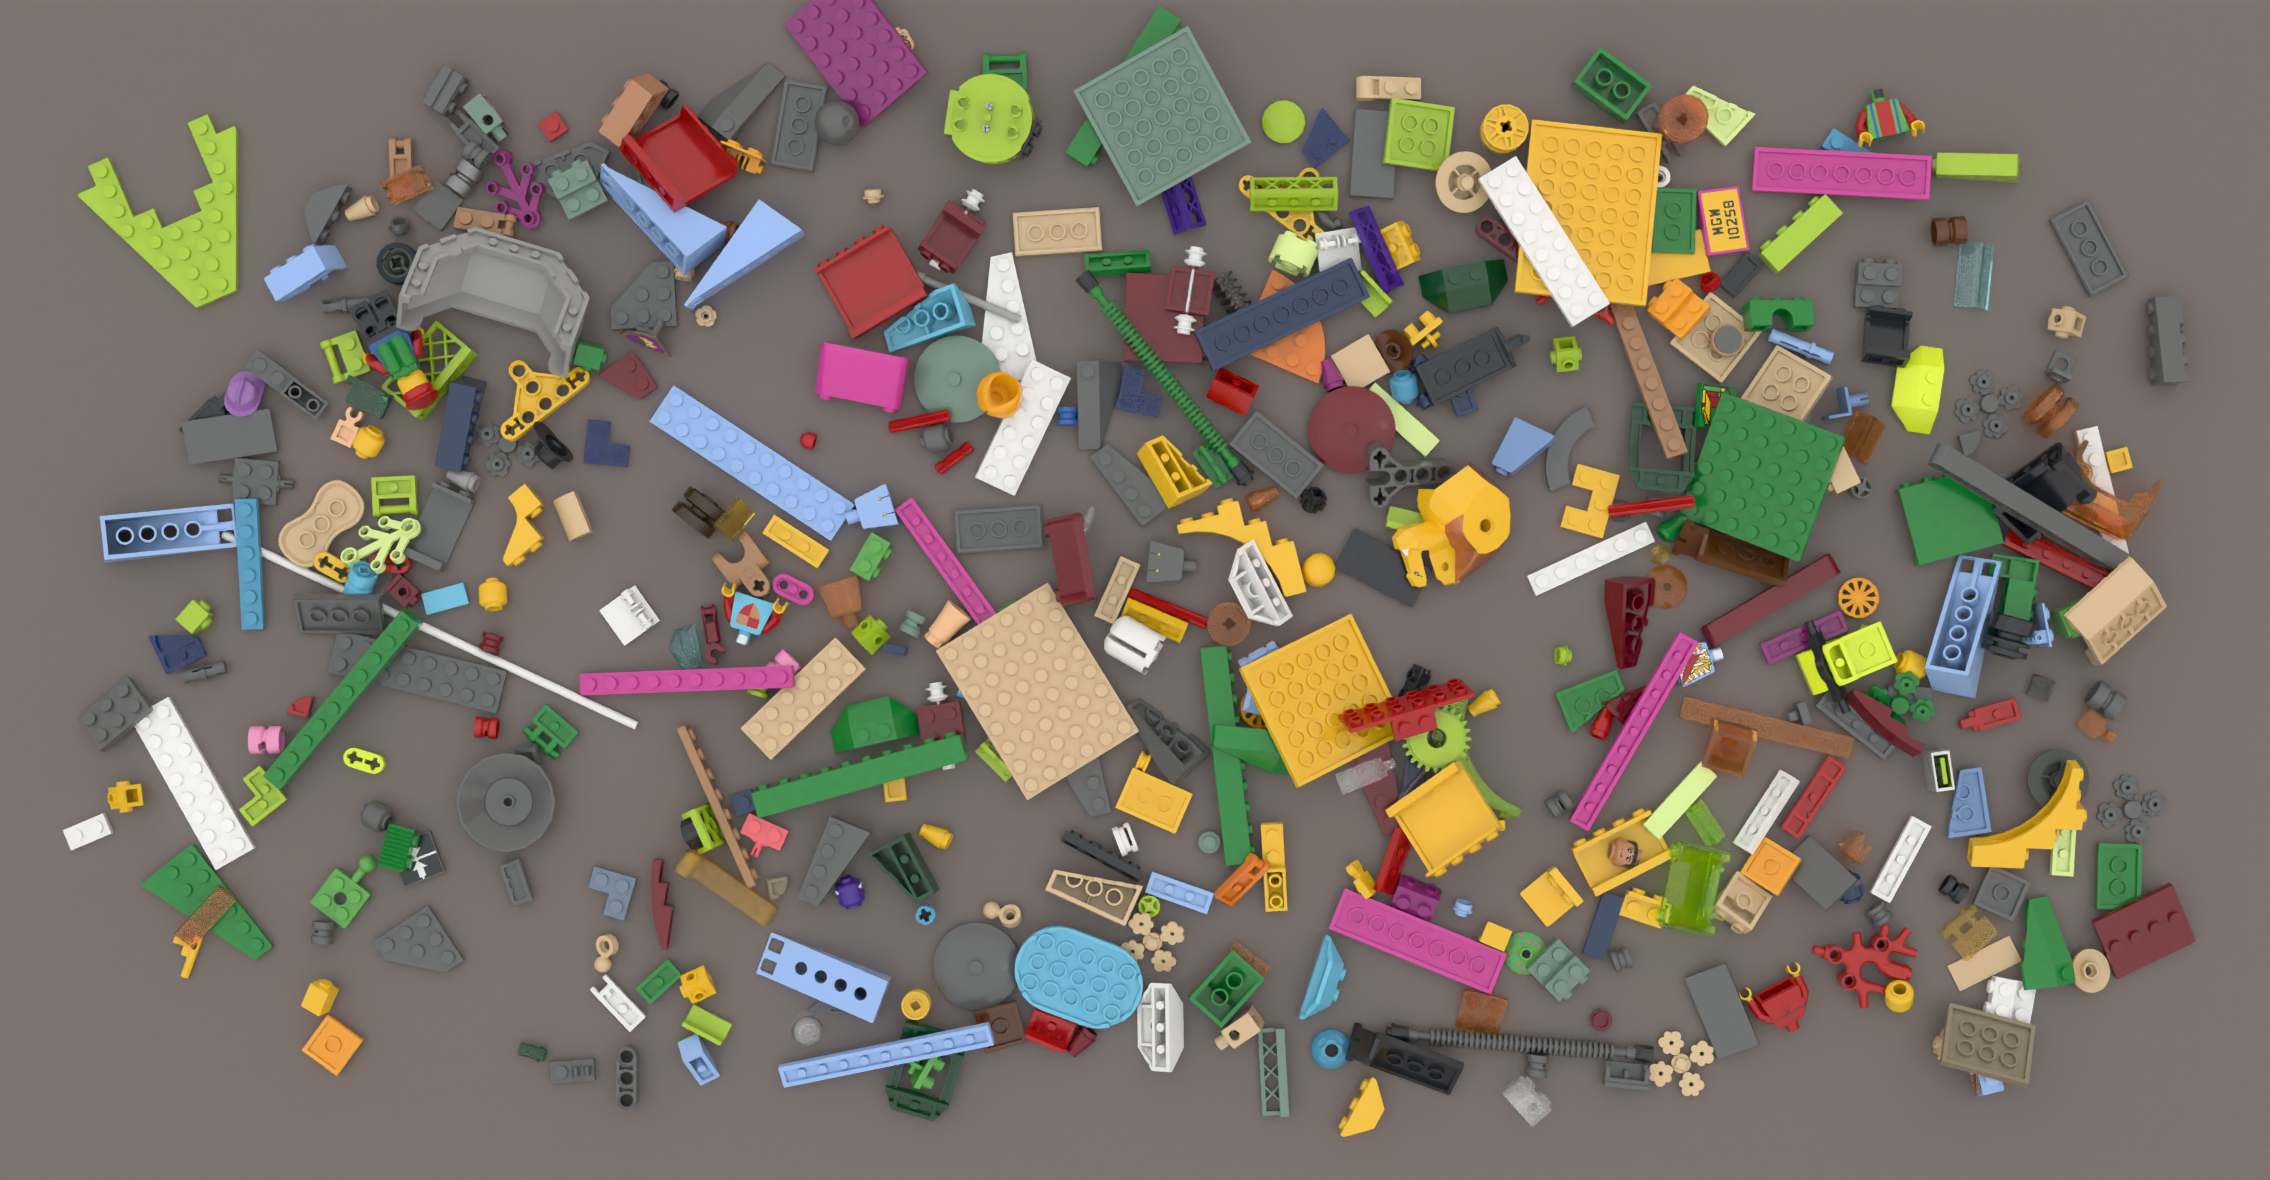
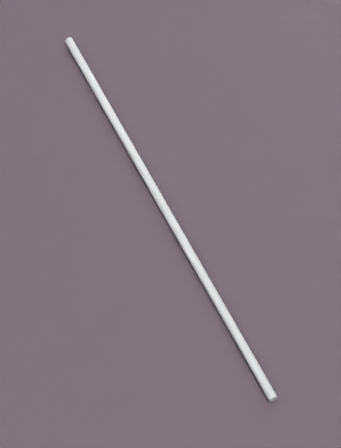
M223 531L221 538L234 543V534ZM261 547L262 557L330 589L343 593L345 585L308 568L297 566L289 559ZM383 604L384 614L395 618L400 612ZM423 623L419 630L634 730L637 728L638 721L485 650L479 649L427 623Z

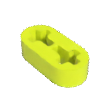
M350 748L345 751L343 756L347 766L368 773L377 774L386 767V761L383 756L364 749ZM357 752L356 756L363 758V760L352 763L349 755ZM377 758L380 767L373 769L372 764L366 763L367 760L373 761Z

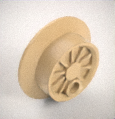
M1462 151L1447 157L1440 165L1435 180L1436 192L1441 202L1450 210L1460 213H1468L1480 208L1489 197L1478 179L1491 171L1490 166L1484 158L1473 152Z

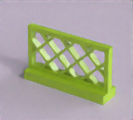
M437 320L423 335V347L429 346L430 358H422L419 361H430L431 373L424 374L426 377L431 376V382L435 390L438 391V396L430 406L424 409L408 410L414 417L423 422L449 391L451 381L460 377L478 356L473 349L469 348ZM439 328L443 331L444 341L433 342V334ZM457 343L461 346V349L456 354L449 355L448 344ZM444 345L445 356L434 357V346ZM445 360V368L442 371L435 372V361ZM390 376L381 388L406 408V403L398 396L403 395L402 392H393L389 388L394 381H397Z

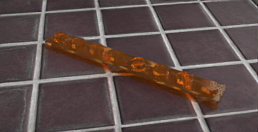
M1683 696L1678 718L1850 759L1854 742L1853 737Z

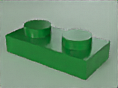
M668 959L635 989L649 1004H652L683 974Z

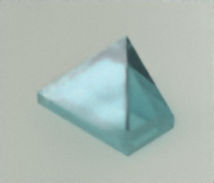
M696 624L674 630L669 650L683 670L705 666Z

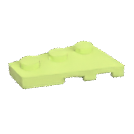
M1692 86L1677 102L1724 147L1755 115V113L1743 110L1737 105L1721 100L1717 96L1695 86Z

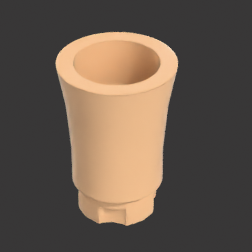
M948 600L924 637L939 649L947 644L971 620V617L958 605Z

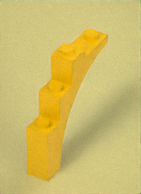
M1233 498L1220 501L1221 505L1217 506L1218 515L1210 512L1202 514V519L1193 521V517L1180 520L1181 524L1177 525L1178 534L1192 532L1216 533L1233 538L1243 544L1254 539L1264 561L1269 565L1279 581L1284 597L1306 592L1294 541L1289 542L1288 538L1275 541L1276 545L1272 546L1266 521L1261 522L1260 518L1248 521V525L1244 526L1239 502H1233Z
M2067 760L2064 775L2057 791L2034 817L2004 833L1987 837L1969 838L1967 859L1971 867L2024 868L2025 861L2029 857L2028 848L2053 849L2054 842L2058 838L2057 829L2082 830L2083 822H2086L2087 819L2086 809L2080 803L2081 791L2079 789V783L2083 781L2084 772L2076 760Z

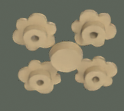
M1135 913L1133 918L1129 920L1128 925L1130 928H1133L1135 934L1141 933L1145 935L1143 944L1130 940L1129 943H1122L1121 947L1127 950L1136 962L1138 959H1143L1145 948L1155 951L1154 957L1151 958V962L1155 964L1154 969L1158 972L1163 970L1166 972L1171 971V968L1176 965V958L1172 956L1171 951L1164 952L1159 948L1162 946V941L1168 942L1170 945H1174L1176 942H1183L1184 928L1178 926L1176 922L1170 921L1167 925L1161 927V935L1157 932H1150V928L1154 926L1151 916L1148 913Z
M1666 1031L1664 1032V1037L1658 1040V1044L1663 1048V1053H1671L1675 1056L1671 1061V1066L1665 1065L1663 1061L1651 1064L1649 1066L1651 1073L1649 1079L1655 1081L1657 1086L1662 1087L1666 1082L1672 1080L1670 1075L1673 1073V1070L1677 1073H1684L1682 1076L1683 1080L1679 1081V1086L1682 1087V1094L1684 1096H1690L1691 1094L1697 1096L1699 1090L1704 1088V1082L1700 1080L1699 1074H1692L1687 1071L1690 1069L1691 1061L1697 1062L1699 1066H1704L1705 1063H1712L1714 1060L1712 1055L1714 1049L1702 1040L1697 1045L1691 1046L1692 1053L1689 1057L1685 1054H1679L1680 1048L1684 1045V1042L1680 1040L1681 1034L1678 1031H1673L1672 1033Z

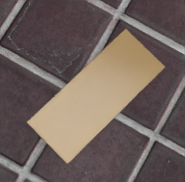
M2008 935L1947 965L1958 990L1962 991L2022 960Z

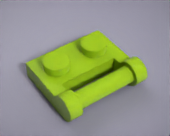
M357 330L319 343L321 349L325 351L334 376L332 377L334 384H339L372 372L370 366L363 362L362 351L365 352ZM336 345L339 346L347 373H341L332 348Z
M417 476L371 478L374 517H381L382 514H419ZM409 498V504L381 506V499Z

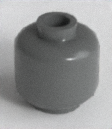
M943 423L925 427L923 435L920 436L921 446L926 448L931 454L947 451L954 442L951 428Z
M377 800L365 804L360 812L362 824L378 833L386 831L388 825L393 823L395 818L392 808Z

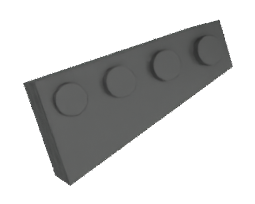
M2181 296L2150 298L2146 304V314L2149 315V324L2147 325L2146 332L2147 336L2150 337L2147 356L2151 367L2148 369V379L2151 381V386L2179 385L2190 382V374H2185V366L2189 364L2188 355L2183 353L2186 335L2180 330V327L2184 325Z

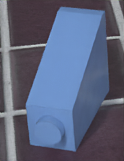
M1515 417L1491 463L1495 467L1494 471L1505 477L1507 474L1514 476L1550 447L1556 440L1555 436Z

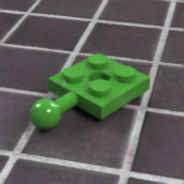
M364 855L359 859V868L352 877L337 867L310 902L344 929L350 925L373 894L359 883L366 872H371L376 867V860L371 855ZM338 892L346 895L347 900L345 904L337 902L336 895Z

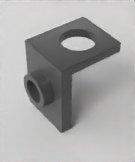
M2056 350L2044 374L2050 376L2052 381L2059 384L2072 381L2073 376L2069 375L2076 359ZM2059 358H2063L2067 362V368L2064 371L2055 367V362Z

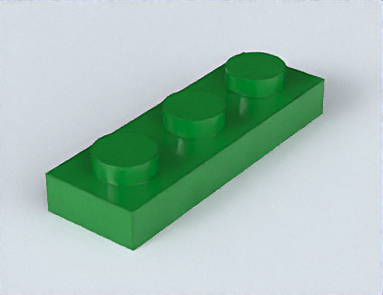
M1149 250L1084 255L1085 272L1089 269L1094 276L1151 272Z

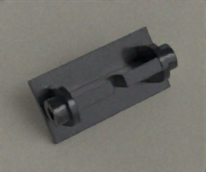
M1413 664L1407 673V680L1404 687L1400 690L1398 697L1404 696L1409 691H1417L1418 687L1426 689L1431 678V671Z

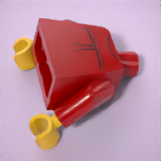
M1794 962L1795 972L1790 970L1789 965L1785 967L1786 973L1793 975V978L1789 976L1754 995L1756 999L1751 997L1752 992L1747 987L1745 988L1749 991V996L1743 998L1740 994L1741 999L1748 1002L1747 1006L1757 1019L1768 1025L1775 1024L1777 1028L1786 1026L1789 1032L1796 1031L1799 1028L1797 1020L1805 1015L1804 1007L1807 1005L1809 995L1806 983L1802 975H1799L1800 965L1797 962Z

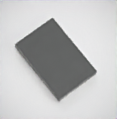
M1811 836L1792 853L1801 858L1802 861L1791 876V879L1826 912L1858 882L1846 868Z

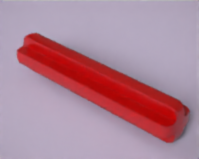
M941 410L890 421L888 427L890 433L948 422L951 420V414L949 410Z

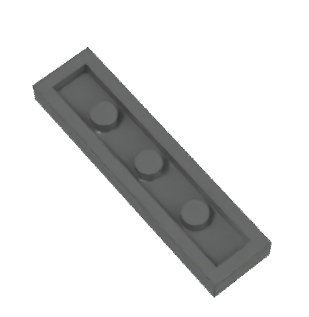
M1829 690L1825 691L1814 705L1882 760H1885L1895 748L1894 745L1874 731L1850 705L1851 711L1842 714L1838 702H1833Z

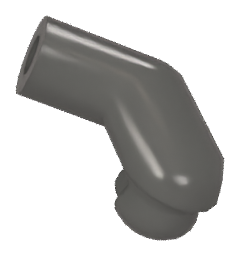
M1315 211L1320 222L1330 231L1343 227L1340 218L1336 217L1332 220L1327 211Z

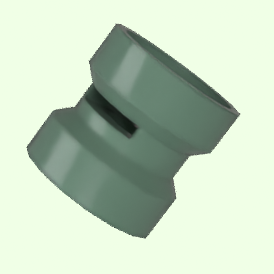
M907 609L905 613L906 620L900 624L898 629L918 638L920 625H924L927 618Z

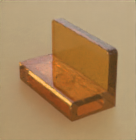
M1856 411L1844 434L1846 440L1843 446L1847 454L1867 464L1886 425L1872 415Z

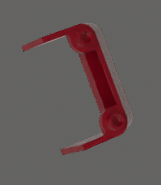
M1081 513L1047 519V524L1043 525L1045 537H1050L1059 588L1055 589L1056 601L1061 602L1062 606L1097 601Z

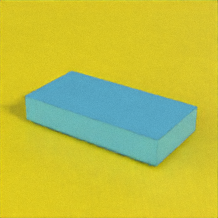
M465 583L421 594L427 615L470 604Z

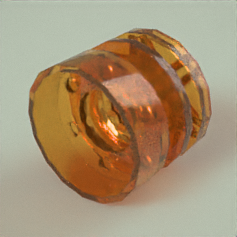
M1683 94L1674 97L1663 105L1658 113L1657 124L1659 132L1672 143L1683 144L1692 141L1702 134L1708 125L1709 115L1707 107L1701 99L1693 95ZM1680 115L1682 119H1686V122H1684L1682 126L1680 122L1676 121V119L1679 118Z

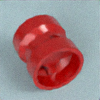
M476 716L474 738L487 736L489 739L497 740L500 730V719L491 718L488 720L484 717Z

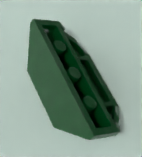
M1504 259L1476 262L1418 276L1422 298L1448 314L1491 306L1508 281Z

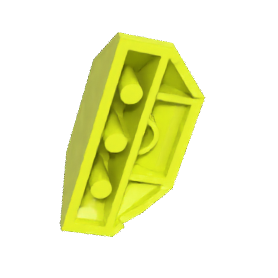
M1919 346L1910 353V360L1906 367H1897L1891 407L1907 432L1930 435L1938 413L1944 375L1943 349Z

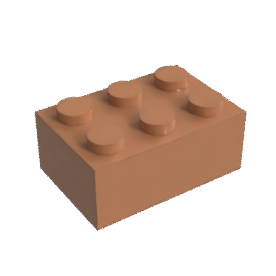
M649 73L642 76L638 75L634 79L630 78L623 86V94L618 96L612 103L613 109L610 114L607 113L601 120L602 126L599 132L618 147H621L622 138L630 135L633 139L640 135L669 90Z

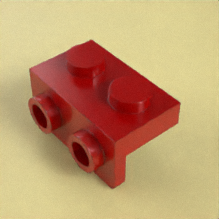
M1035 1008L1024 1037L1033 1043L1046 1046L1054 1052L1064 1054L1077 1023Z

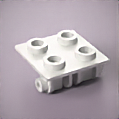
M1355 227L1315 233L1319 272L1351 257L1357 270H1362L1359 252L1361 240L1357 235Z
M635 585L623 591L619 597L599 610L624 646L660 621Z

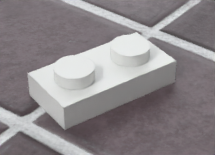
M106 813L63 830L71 850L114 833Z

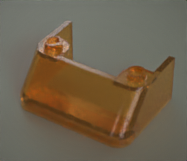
M2084 440L2074 450L2072 456L2091 480L2093 475L2092 468L2089 464L2081 461L2082 455L2089 441ZM2160 478L2148 489L2147 493L2138 492L2130 498L2129 503L2096 487L2097 496L2094 501L2089 504H2080L2076 501L2062 512L2118 541H2126L2134 535L2151 510L2165 480Z

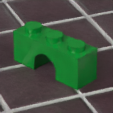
M1754 297L1742 306L1745 332H1766L1773 325L1772 315L1780 316L1784 320L1786 332H1807L1814 326L1812 300H1804L1802 297L1792 298L1791 300H1783L1782 297H1775L1770 300Z

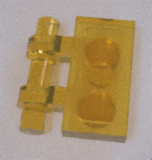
M1975 905L1960 912L1961 915L1953 923L1950 921L1946 925V929L1940 933L1946 940L1952 934L1957 938L1950 945L1964 961L1972 958L1999 933L1985 916L1980 917L1978 920L1973 917L1979 911ZM1966 922H1969L1971 926L1962 934L1959 928Z

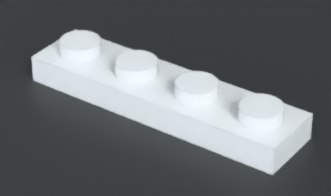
M1779 770L1733 843L1753 855L1800 781Z
M1910 816L1869 891L1871 894L1888 903L1892 901L1932 826Z

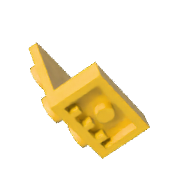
M1554 866L1550 867L1520 892L1522 898L1547 927L1574 905L1579 906L1583 902L1582 898Z

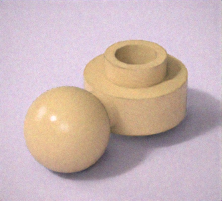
M991 901L983 907V913L987 918L994 919L999 917L1002 925L1007 928L1016 927L1022 920L1020 909L1016 905L1009 904L1001 909L996 902ZM1010 916H1014V919L1008 920Z
M612 934L602 935L596 941V949L600 956L596 958L594 967L600 973L608 972L611 969L612 962L609 956L616 954L619 948L618 941Z

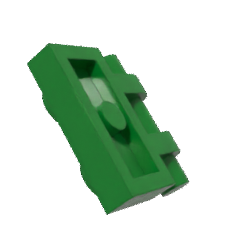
M545 704L531 720L538 727L533 730L527 726L522 731L532 744L536 743L543 749L542 752L546 756L550 755L554 760H557L561 755L555 749L556 746L559 744L562 748L566 749L580 733L548 704ZM543 731L552 738L550 743L540 736Z

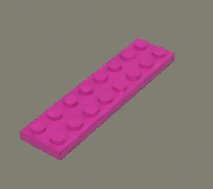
M1755 147L1752 191L1928 201L1932 156Z
M1344 888L1328 929L1488 994L1492 993L1507 955L1502 951L1374 899H1365L1362 894Z

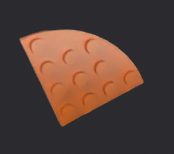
M1272 270L1260 300L1295 283L1284 275ZM1321 322L1314 323L1249 355L1318 384L1322 374L1321 362L1325 359V339Z

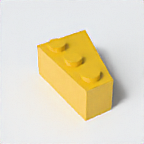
M1163 435L1146 442L1136 453L1168 509L1202 495L1212 485V482L1209 479L1205 480L1196 471L1197 468L1193 464L1190 465L1182 457L1183 454Z

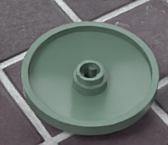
M967 336L944 337L929 345L921 354L916 364L914 373L916 394L921 404L929 413L949 410L951 420L948 422L962 423L972 421L985 414L977 403V386L988 374L1000 372V368L994 354L980 341Z

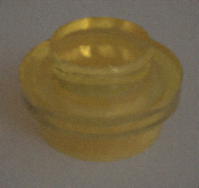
M1665 544L1657 545L1651 552V562L1659 565L1664 564L1671 554L1668 546Z

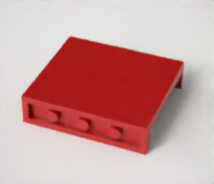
M685 104L682 105L679 114L634 139L630 135L622 138L620 152L674 213L734 179L739 167L737 160L730 156L724 149L723 144L714 138L709 128L703 125L698 120L694 111L690 110Z
M882 225L872 231V236L867 239L864 236L854 242L855 246L847 249V247L841 249L836 253L837 257L830 261L829 259L821 261L817 264L818 268L814 270V273L819 275L849 328L848 333L852 339H858L929 296L928 290L892 227H884Z

